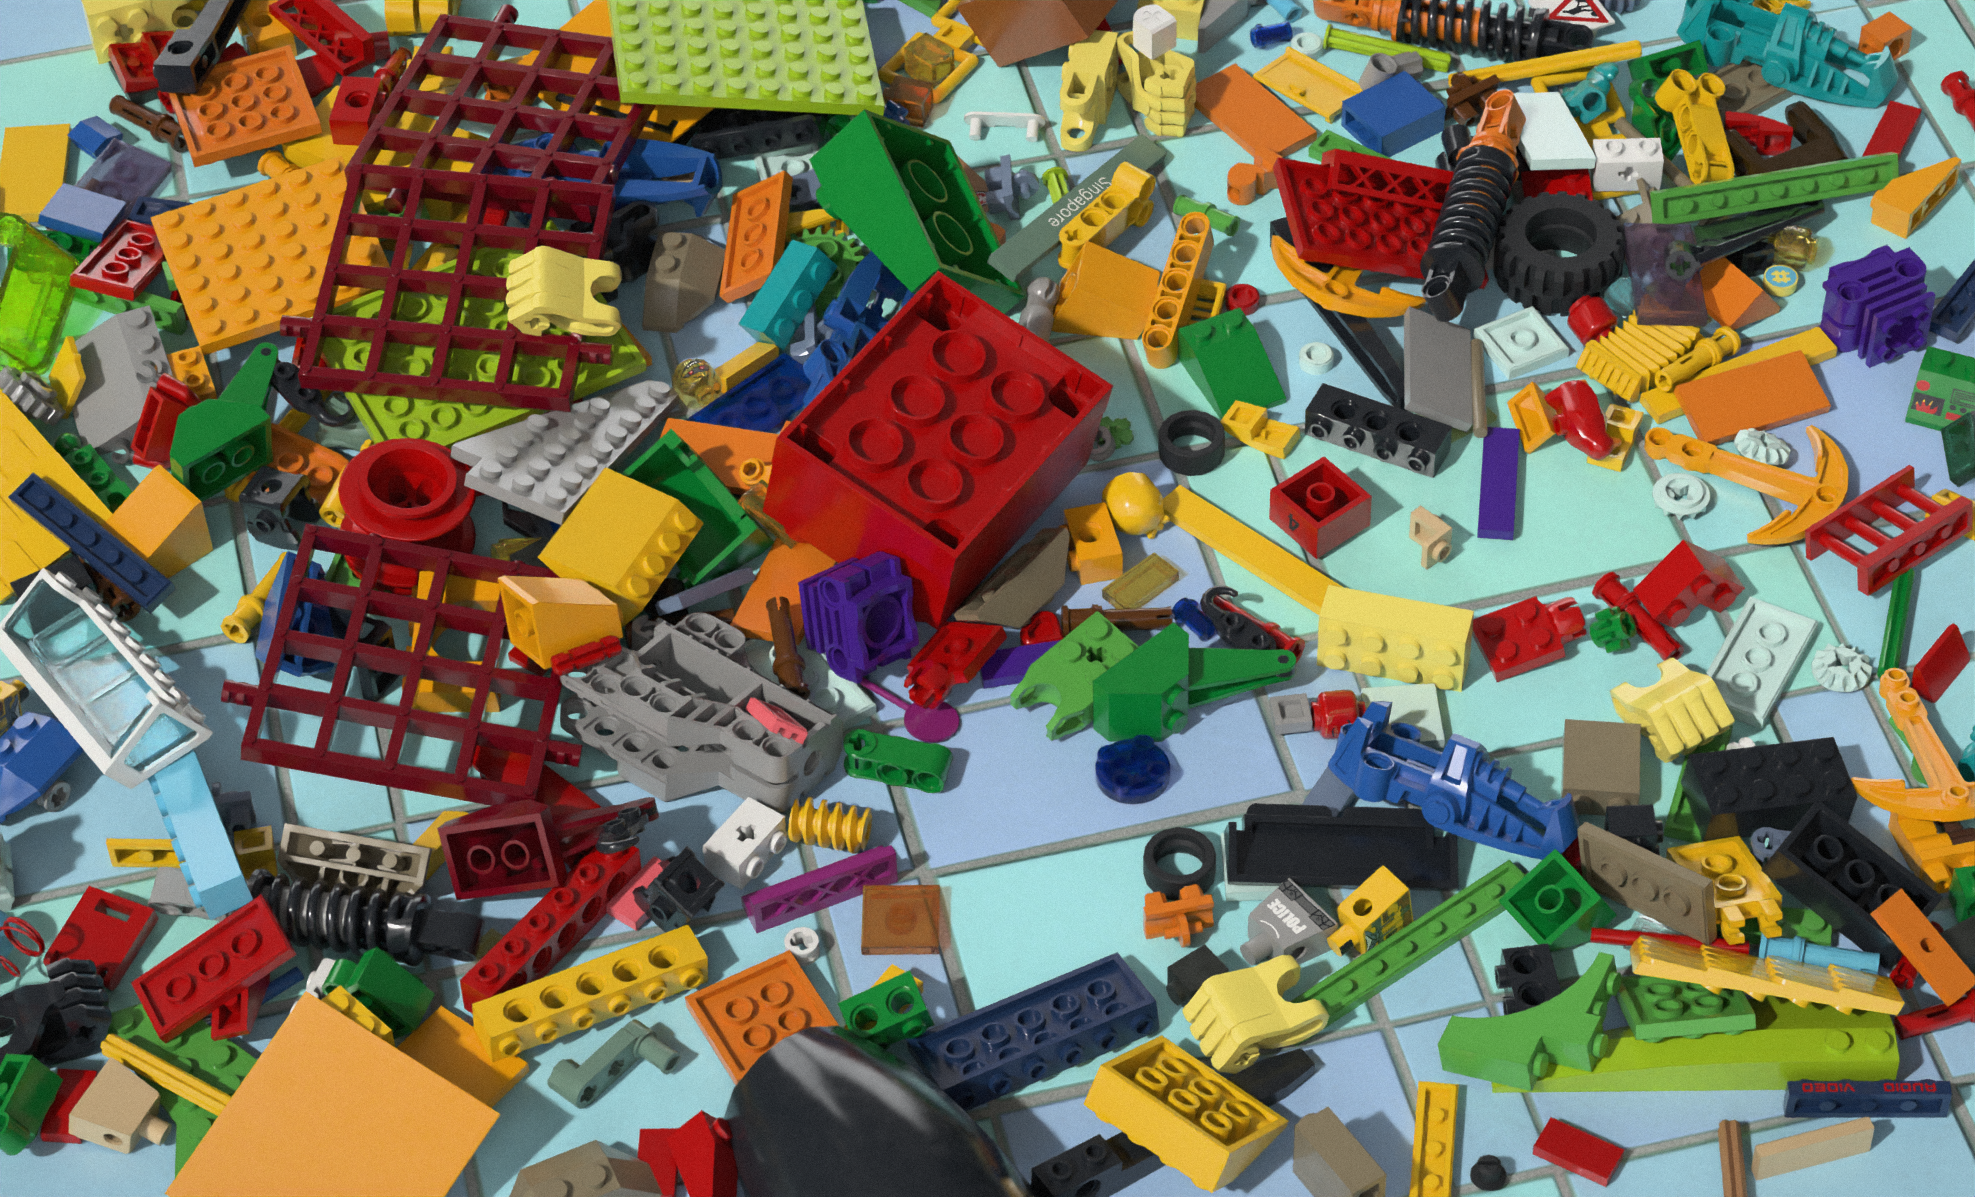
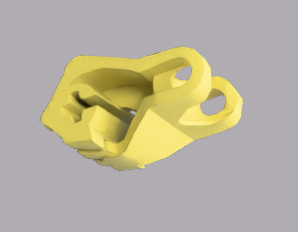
M1133 31L1123 33L1117 38V54L1123 61L1127 71L1117 75V89L1119 93L1132 105L1133 110L1139 111L1146 116L1144 123L1148 130L1157 136L1183 137L1190 119L1195 113L1196 75L1194 61L1172 50L1151 60L1140 51L1136 53L1128 46V44H1133Z
M548 246L535 247L534 250L510 261V276L507 277L506 287L509 291L506 295V304L510 308L507 316L508 321L520 329L522 333L541 336L542 331L550 327V323L565 331L588 336H612L621 328L622 320L619 310L614 306L601 304L593 298L599 292H612L617 289L622 280V272L619 265L610 261L582 258Z
M1669 658L1657 664L1661 671V680L1654 685L1634 687L1624 682L1610 690L1613 706L1618 716L1625 723L1641 724V734L1649 738L1655 749L1656 757L1665 763L1673 761L1679 754L1687 755L1691 753L1698 745L1708 744L1714 739V736L1724 733L1735 722L1713 679L1708 675L1689 670L1675 658Z
M1281 955L1254 967L1214 975L1203 982L1192 999L1184 1006L1182 1012L1186 1020L1192 1023L1190 1026L1192 1035L1196 1040L1200 1041L1199 1046L1204 1055L1212 1057V1065L1218 1072L1236 1074L1254 1065V1062L1260 1056L1259 1048L1275 1049L1296 1044L1317 1034L1327 1025L1330 1015L1319 1000L1311 999L1295 1004L1287 1002L1282 998L1284 991L1296 985L1300 978L1301 967L1292 955Z

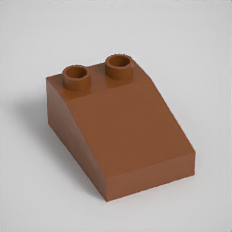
M961 0L956 8L997 66L1002 67L1088 39L1118 0Z

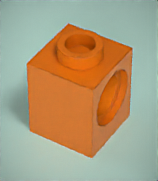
M1889 11L1861 27L1858 50L1868 55L1883 52L1885 46H1889L1893 60H1896L1909 52L1913 28Z

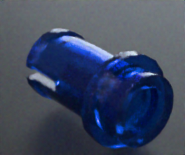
M1289 21L1267 26L1256 24L1255 28L1250 29V40L1254 48L1265 49L1266 45L1285 41L1289 42L1293 38L1292 27Z
M1184 597L1174 605L1172 613L1175 615V621L1178 624H1185L1198 636L1199 640L1205 642L1206 639L1209 640L1216 633L1212 621L1198 608V602L1195 599L1189 600L1187 597Z

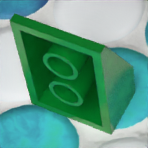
M1241 308L1178 329V359L1221 420L1236 400L1267 409L1286 403L1284 391L1256 329Z

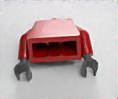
M144 360L142 364L149 367L153 375L145 377L137 372L136 377L138 381L144 384L153 381L157 385L156 387L150 386L132 444L125 438L116 439L113 444L114 447L124 449L126 454L113 452L111 458L117 464L126 463L130 459L133 460L134 465L152 470L156 466L161 465L167 470L171 468L170 451L178 415L183 413L188 407L201 403L202 400L187 384L167 373L159 374L158 367L153 361Z

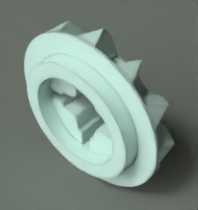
M1754 428L1739 430L1734 439L1735 447L1744 457L1773 466L1786 463L1791 452L1784 440L1776 438L1775 434L1766 433L1765 430L1757 431Z
M1673 473L1660 478L1655 483L1652 497L1654 498L1655 508L1663 509L1664 516L1676 514L1678 520H1680L1683 515H1687L1694 519L1697 512L1705 513L1707 504L1710 501V491L1701 479L1693 475ZM1687 493V500L1684 498L1679 501L1674 500L1675 497L1679 498Z
M1843 642L1839 647H1834L1828 643L1824 650H1817L1811 666L1812 674L1817 682L1825 688L1836 692L1859 690L1868 683L1872 672V666L1869 664V655L1860 654L1858 646L1852 649L1846 648ZM1836 661L1842 665L1849 664L1848 671L1844 670L1842 666L1835 667Z

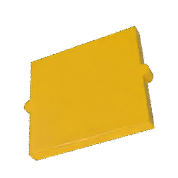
M66 336L49 374L51 387L57 391V402L66 411L61 419H68L86 380L81 363V354L78 353L73 336Z

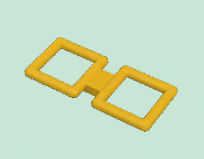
M948 0L931 18L932 25L939 28V30L932 37L922 32L915 33L878 70L879 80L935 104L940 103L979 63V58L966 50L973 43L983 46L969 26L949 19L957 10L956 6L961 0ZM920 46L961 63L936 89L895 73Z
M1597 65L1534 76L1531 79V86L1535 93L1549 92L1547 87L1586 80L1589 71ZM1612 82L1610 83L1611 88L1606 99L1610 111L1601 113L1587 124H1583L1580 121V116L1573 117L1591 149L1593 139H1627L1622 133L1613 135L1608 125L1614 124L1620 117L1626 119V112ZM1592 188L1593 199L1595 200L1640 193L1639 191L1593 192Z

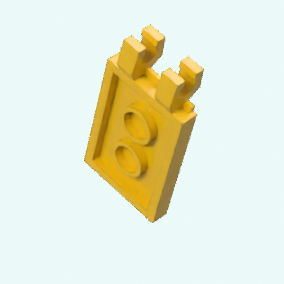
M1740 836L1666 848V859L1713 880L1716 924H1720L1722 936L1729 945L1745 943V936L1741 933L1739 927L1745 926V919L1757 917L1759 929L1767 939L1782 936V929L1776 923V921L1783 918V913L1780 910L1782 909V895L1770 878L1761 871L1762 867Z

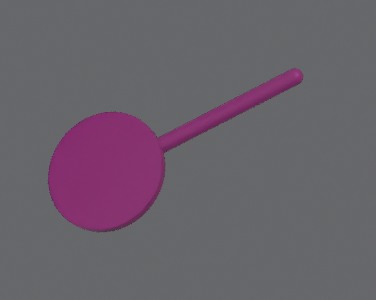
M862 677L861 685L905 710L904 726L913 737L925 742H941L951 738L957 732L959 716L956 710L948 703L942 702V704L934 709L929 707L924 709L915 703L909 705Z

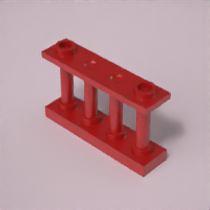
M1908 465L1805 529L1806 558L1812 561L1828 550L1857 567L1858 590L1869 596L1896 579L1899 575L1909 571L1910 568L1915 567L1972 531L1973 502L1964 496H1960L1945 506L1937 503L1915 490V468ZM1907 501L1930 516L1920 522H1916L1895 508ZM1881 517L1904 532L1891 539L1869 526V524ZM1856 534L1878 547V549L1868 555H1864L1842 541Z

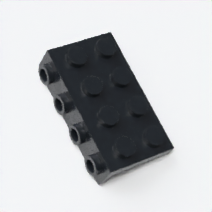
M714 108L702 118L700 133L692 137L691 145L693 148L714 154L717 160L822 142L825 137L827 114Z

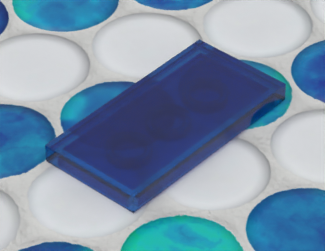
M783 353L686 420L776 434L782 430L786 421L792 422L805 409L803 398L811 385V380L804 374L803 366L788 354Z

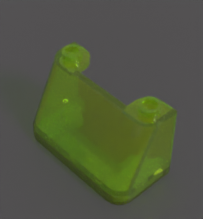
M0 212V245L13 248L0 286V372L6 365H9L11 368H17L21 373L32 371L40 376L45 374L53 363L54 354H56L77 289L70 286V275L80 264L70 252L21 216Z

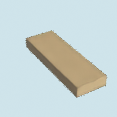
M1863 1117L1756 1145L1751 1171L1757 1181L1869 1152L1875 1128L1869 1117Z

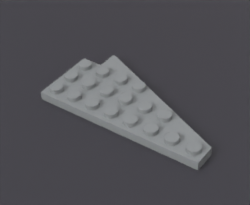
M649 379L573 404L571 412L552 411L543 415H530L528 420L455 443L452 446L450 458L473 467L466 473L464 486L562 525L605 467L614 471L679 403L681 391L671 388L664 382Z

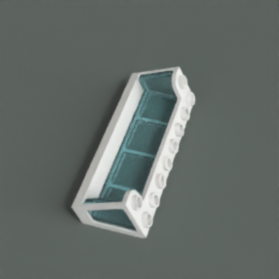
M43 568L0 623V649L102 773L132 789L208 740L213 732L203 722L206 716L195 706L189 704L191 700L189 696L177 687H174L175 680L159 669L160 663L144 652L146 650L145 646L129 636L131 630L115 619L117 617L116 613L101 603L103 599L88 587H85L83 590L75 587L77 585L76 582L63 572L59 571L55 575Z

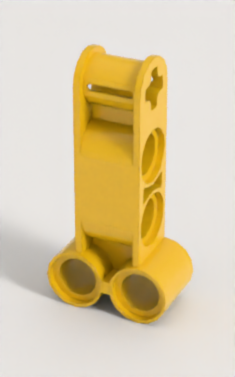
M1675 69L1657 90L1655 100L1662 109L1673 113L1691 181L1694 184L1734 178V164L1717 107L1718 100L1725 92L1723 81L1712 73H1703L1695 80L1686 70Z
M1127 161L1121 163L1113 175L1112 185L1059 232V240L1062 243V250L1058 254L1059 265L1068 270L1086 240L1106 248L1132 224L1138 228L1144 226L1154 209V202L1148 199L1156 185V177Z

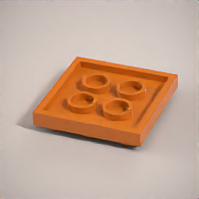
M790 950L685 996L687 1009L735 1085L739 1083L760 1056L785 1037L809 1027L839 1026Z

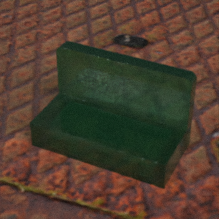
M1970 412L1941 429L1949 479L1957 487L1975 478V416Z

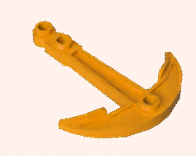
M1272 236L1271 250L1278 269L1293 287L1312 301L1321 304L1327 310L1366 318H1382L1404 315L1409 306L1415 309L1425 306L1426 300L1423 297L1402 293L1388 287H1382L1379 294L1357 287L1356 284L1362 276L1364 269L1334 265L1329 273H1324L1307 264L1306 260L1298 259L1295 247L1280 236Z
M1813 425L1806 427V433L1814 453L1815 472H1818L1816 477H1808L1723 451L1713 444L1683 434L1673 435L1665 428H1652L1645 435L1644 449L1652 459L1662 460L1667 458L1669 462L1680 465L1685 470L1711 473L1798 505V508L1792 515L1791 511L1786 509L1770 523L1748 533L1747 542L1750 544H1784L1805 538V529L1841 508L1847 497L1848 466L1841 450L1830 437Z
M1899 668L1886 670L1880 677L1879 694L1882 698L1886 699L1885 706L1897 728L1903 731L1929 788L1905 789V781L1903 779L1879 780L1852 777L1851 782L1855 792L1884 810L1912 819L1951 822L1975 818V781L1966 782L1961 776L1927 719L1928 712L1915 689L1910 688V679L1907 673Z

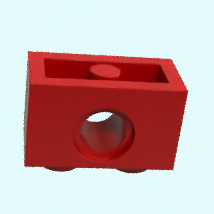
M343 76L329 117L333 144L360 145L389 98L388 92L383 90L381 78Z

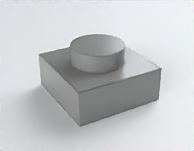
M1306 693L1270 697L1269 708L1275 735L1312 731L1313 721Z

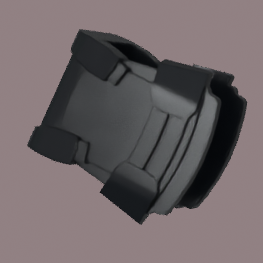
M262 466L239 496V502L244 512L248 515V531L258 542L280 549L296 550L299 547L301 538L296 529L291 527L287 517L303 522H318L321 518L319 515L320 505L317 499L312 498L308 492L311 486L308 476L300 473H287L272 467ZM269 488V492L267 494L264 493L265 490Z
M686 846L677 857L672 856L658 863L663 871L647 888L642 885L635 888L632 893L634 894L636 904L666 933L684 926L701 908L709 912L716 898L715 894L725 883L718 876H714L695 857V853Z

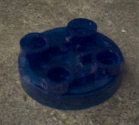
M1144 734L1137 735L1133 739L1120 740L1110 745H1105L1098 750L1095 765L1096 783L1103 794L1116 802L1123 804L1146 803L1156 799L1166 790L1170 781V762L1165 752L1154 744L1152 737Z

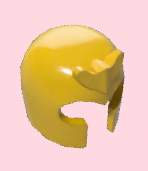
M1127 472L1118 475L1108 482L1102 491L1101 503H1106L1114 527L1124 534L1133 536L1147 534L1149 539H1154L1157 531L1162 530L1164 524L1170 521V517L1164 514L1161 492L1145 473Z

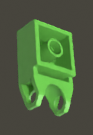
M1096 611L1030 665L1023 680L1010 694V705L1016 710L1040 702H1047L1056 706L1057 709L1054 716L1046 725L1048 732L1046 737L1051 741L1082 730L1093 721V680L1139 646L1101 613Z

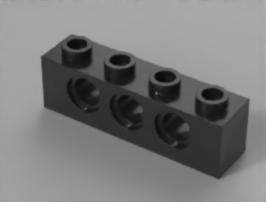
M1322 383L1305 410V435L1431 478L1435 477L1450 452L1452 426Z

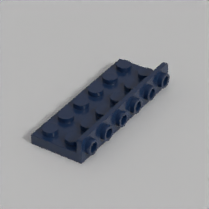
M1116 952L929 1029L916 1038L906 1039L909 1053L926 1077L949 1095L966 1112L1157 1032L1160 1029L1156 1000L1119 953Z

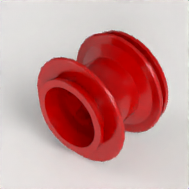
M390 439L367 447L350 460L340 477L338 487L339 499L346 513L341 522L340 530L366 535L376 533L382 538L472 554L475 547L476 532L470 512L474 506L477 491L464 486L466 473L471 469L469 465L450 458L451 449L424 439ZM344 555L351 571L361 580L367 559ZM382 562L375 589L382 592L390 590L393 594L410 596L412 595L413 585H418L419 572L427 570Z

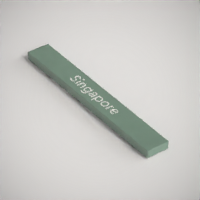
M1143 134L1139 135L994 251L987 263L1014 283L1062 244L1059 240L1061 229L1112 185L1113 175L1121 163L1127 161L1149 173L1164 161L1167 152Z

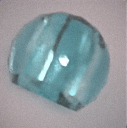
M1631 276L1620 277L1604 293L1606 303L1617 317L1628 319L1629 314L1632 315L1634 309L1639 311L1640 301L1647 297V291L1641 281Z

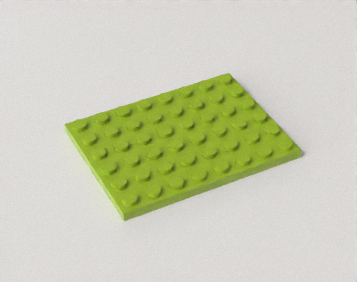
M607 0L621 103L858 115L866 109L882 116L884 114L885 104L862 0Z
M553 220L547 222L546 230L559 231ZM490 247L479 249L476 251L471 275L507 278L510 276V261L522 256L524 250ZM457 259L427 271L454 273ZM380 289L333 308L332 315L378 319L385 290ZM402 291L395 320L442 325L449 295ZM600 292L596 294V301L608 305ZM466 297L459 326L506 330L508 323L507 315L510 308L507 306L506 300ZM550 323L549 328L542 331L543 334L570 336L571 332L565 331ZM622 325L618 332L612 336L587 335L586 342L614 344L613 364L609 366L581 362L573 401L647 371L645 359ZM326 337L321 357L328 368L365 371L372 341ZM390 343L382 373L429 377L436 347ZM454 348L447 378L494 382L501 352ZM518 354L511 384L559 388L565 358ZM343 392L374 444L390 439L416 438L436 442L452 450V446L455 443L528 420L530 415H541L551 411Z

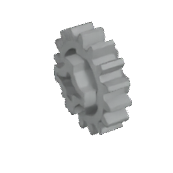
M6 365L1 370L0 388L3 389L2 392L7 395L28 420L32 418L38 420L40 418L45 424L48 425L49 423L54 426L66 413L62 405L57 402V391L43 381L36 373L32 371L21 373L17 368H11L9 365Z

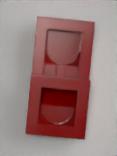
M1725 111L1723 128L1737 130L1751 146H1756V151L1759 155L1775 156L1790 150L1793 127L1759 115Z

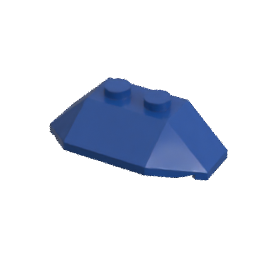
M290 551L286 553L264 605L255 657L265 663L297 556V554ZM312 561L307 578L326 581L322 565ZM300 601L292 630L334 638L328 606ZM285 654L280 670L297 677L331 671L334 663Z
M26 711L14 721V724L0 738V824L7 819V815L20 811L42 796L84 752L83 748L54 713Z

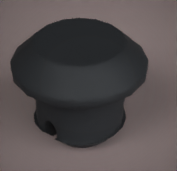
M1493 1155L1480 1157L1470 1171L1472 1183L1481 1190H1497L1506 1181V1171L1501 1165L1500 1159Z

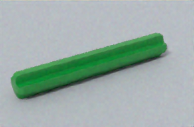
M1912 568L1893 580L1877 671L1879 679L1886 670L1899 668L1915 571Z

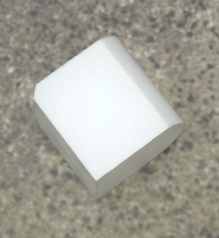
M1147 5L1138 9L1133 16V47L1151 60L1176 47L1175 17L1159 5Z

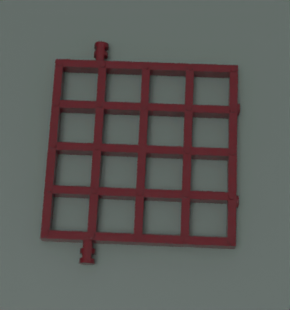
M509 4L501 6L493 21L440 14L344 169L346 182L348 183L352 163L373 164L381 150L416 154L409 167L418 165L424 169H433L438 158L474 163L469 173L492 174L496 166L532 171L529 178L545 179L559 175L591 180L590 183L613 185L617 183L618 174L656 104L633 103L634 105L625 120L589 115L597 99L621 102L618 79L610 77L616 67L612 37L514 24L519 17V13L514 6ZM450 38L483 43L475 58L441 53ZM505 46L540 50L532 66L497 61ZM561 54L597 58L589 74L553 69ZM427 75L462 79L453 95L418 90ZM483 83L519 87L510 103L475 98ZM540 91L576 95L568 111L532 106ZM404 112L439 116L430 133L395 128ZM461 120L496 125L488 141L452 136ZM518 128L555 133L545 150L509 145ZM576 136L613 142L604 158L567 153ZM364 186V189L389 193L383 205L390 213L400 214L405 208L409 190ZM427 191L425 198L470 205L472 195ZM489 197L487 207L532 214L535 201ZM552 202L549 217L592 223L597 214L598 206Z
M352 163L313 318L282 315L280 320L281 336L307 338L298 372L301 388L571 412L581 362L612 366L614 344L586 342L587 335L571 332L570 336L543 333L541 336L524 334L509 321L506 330L459 326L466 297L506 300V295L509 292L506 287L507 278L471 275L477 247L524 250V255L534 250L535 247L548 246L573 255L587 256L588 259L603 260L616 202L615 185L557 180L554 177L539 179L424 169L418 165L399 167ZM364 186L409 190L403 217L358 214ZM427 191L472 195L466 223L420 219ZM489 197L535 201L529 228L483 224ZM551 203L598 206L593 233L546 230ZM363 236L397 239L391 267L345 264L351 237ZM414 242L460 245L454 273L408 269ZM339 286L385 290L378 319L332 315ZM402 291L449 295L442 325L396 321ZM326 337L372 341L365 371L319 367ZM399 343L436 347L430 376L382 373L389 344ZM453 349L501 352L494 382L447 378ZM517 355L565 358L559 388L511 384Z
M306 523L259 685L236 682L225 679L223 684L221 702L252 707L241 743V760L490 806L528 799L536 801L545 761L579 768L583 745L551 740L563 688L560 675H556L552 670L551 677L548 678L496 668L503 639L510 640L501 592L495 612L442 603L449 575L499 584L498 578L502 576L560 577L549 568L527 565L520 560L511 562L382 538L376 533L366 535ZM320 550L367 559L360 586L355 587L307 578L314 551ZM382 562L433 571L434 575L427 600L376 591L375 586ZM300 601L351 610L352 614L345 639L292 630ZM373 614L421 623L414 651L408 652L360 643L367 615ZM435 627L489 636L482 665L429 656ZM290 654L338 663L330 693L276 684L284 655ZM353 666L407 676L399 706L345 696ZM422 679L476 689L469 718L414 709ZM490 692L544 701L538 732L483 722ZM269 707L323 717L315 747L311 748L260 738ZM338 720L392 730L385 760L330 751ZM412 733L461 742L462 746L455 774L400 764L407 734ZM477 746L531 755L525 786L469 777Z

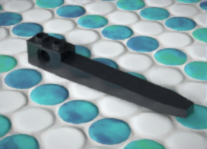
M208 0L190 29H177L153 64V75L158 80L161 92L197 94L220 59L251 0Z
M1287 217L1271 221L1270 247L1273 235L1280 236L1295 247ZM1306 261L1307 264L1324 273H1329L1334 267L1333 264ZM1304 295L1382 396L1394 407L1405 410L1404 376L1365 317L1327 310L1321 304L1312 301Z
M1300 1048L1266 1058L1226 1079L1267 1107H1270L1289 1096L1314 1074L1315 1063ZM1123 1131L1107 1140H1104L1098 1134L1033 1167L1031 1171V1186L1038 1197H1109L1162 1168L1165 1164L1161 1162L1159 1156L1146 1147L1133 1143Z

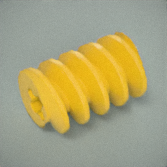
M809 796L804 806L799 805V799L797 798L792 806L789 819V839L791 842L797 843L803 838L805 844L810 846L814 845L818 840L821 848H828L832 843L836 851H842L847 845L848 851L856 854L861 848L862 851L865 850L871 833L872 811L871 808L867 807L862 817H858L856 805H851L848 813L843 814L842 802H837L831 812L828 809V801L826 799H823L818 809H815L813 797Z

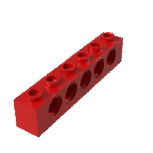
M595 846L567 873V879L563 884L553 887L460 979L464 1009L472 1013V1004L544 978L607 914L606 904L641 870L639 848L632 846L620 852L601 854L596 850Z

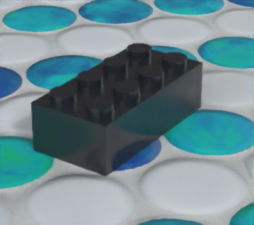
M1834 737L1689 754L1681 779L1683 790L1703 842L1740 836V838L1751 837L1757 829L1762 827L1792 831L1817 799L1848 823L1858 798Z
M1818 799L1761 869L1762 872L1864 952L1880 953L1879 964L1885 968L1888 967L1901 950L1870 913L1901 888L1926 918L1943 898Z

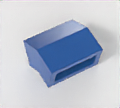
M98 116L81 120L67 135L77 148L101 164L111 154L122 150L123 133Z

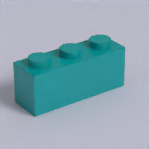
M792 240L738 325L756 341L775 344L779 350L784 351L834 273L837 265L819 248Z

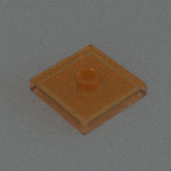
M940 885L863 886L862 955L939 954Z

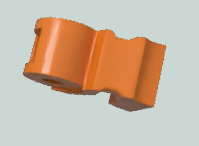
M1257 143L1254 148V164L1237 163L1230 168L1227 176L1228 200L1235 205H1248L1255 200L1256 194L1265 195L1269 189H1277L1278 185L1273 165L1277 157H1283Z

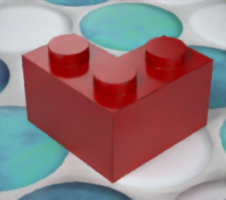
M1683 539L1633 591L1638 594V598L1654 620L1675 629L1689 617L1690 613L1699 604L1721 613L1735 601L1736 597L1745 587L1724 558Z

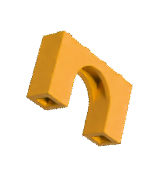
M433 571L419 572L418 585H413L412 597L427 600L434 575ZM449 575L442 603L495 612L500 587L497 583ZM408 622L409 636L413 637L412 646H406L405 651H414L421 623ZM435 627L429 656L444 658L436 653L433 648L438 637L448 628ZM462 661V662H467V663H473V664L482 665V662H483V661ZM403 676L402 679V692L404 689L407 676ZM422 679L414 709L433 713L470 712L476 689ZM490 692L485 712H500L501 693Z

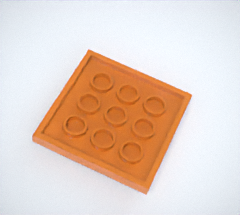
M290 45L216 64L197 94L168 92L194 167L209 165L224 159L242 156L250 152L275 147L279 144L322 133L319 118Z

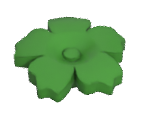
M1106 416L1101 419L1100 426H1104L1111 433L1116 443L1115 449L1121 448V444L1129 445L1134 440L1132 430H1130L1131 422L1127 418H1116L1112 421ZM1099 438V442L1095 440L1099 445L1105 444L1103 438Z

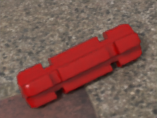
M609 635L599 639V642L592 641L570 649L568 653L564 654L562 652L553 655L550 663L553 672L556 675L562 676L573 672L575 668L579 670L604 661L606 657L618 656L622 652V647L617 636Z

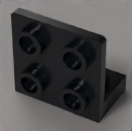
M328 606L334 638L344 640L352 611ZM367 616L360 643L396 649L392 627L382 620H375ZM357 667L362 695L368 701L377 702L400 676L398 674Z

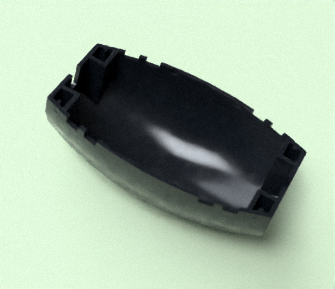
M840 1026L806 1028L785 1037L765 1052L734 1087L723 1118L728 1122L733 1136L730 1139L738 1170L737 1180L739 1179L745 1197H1038L1030 1183L1005 1152L949 1095L908 1063L879 1045Z

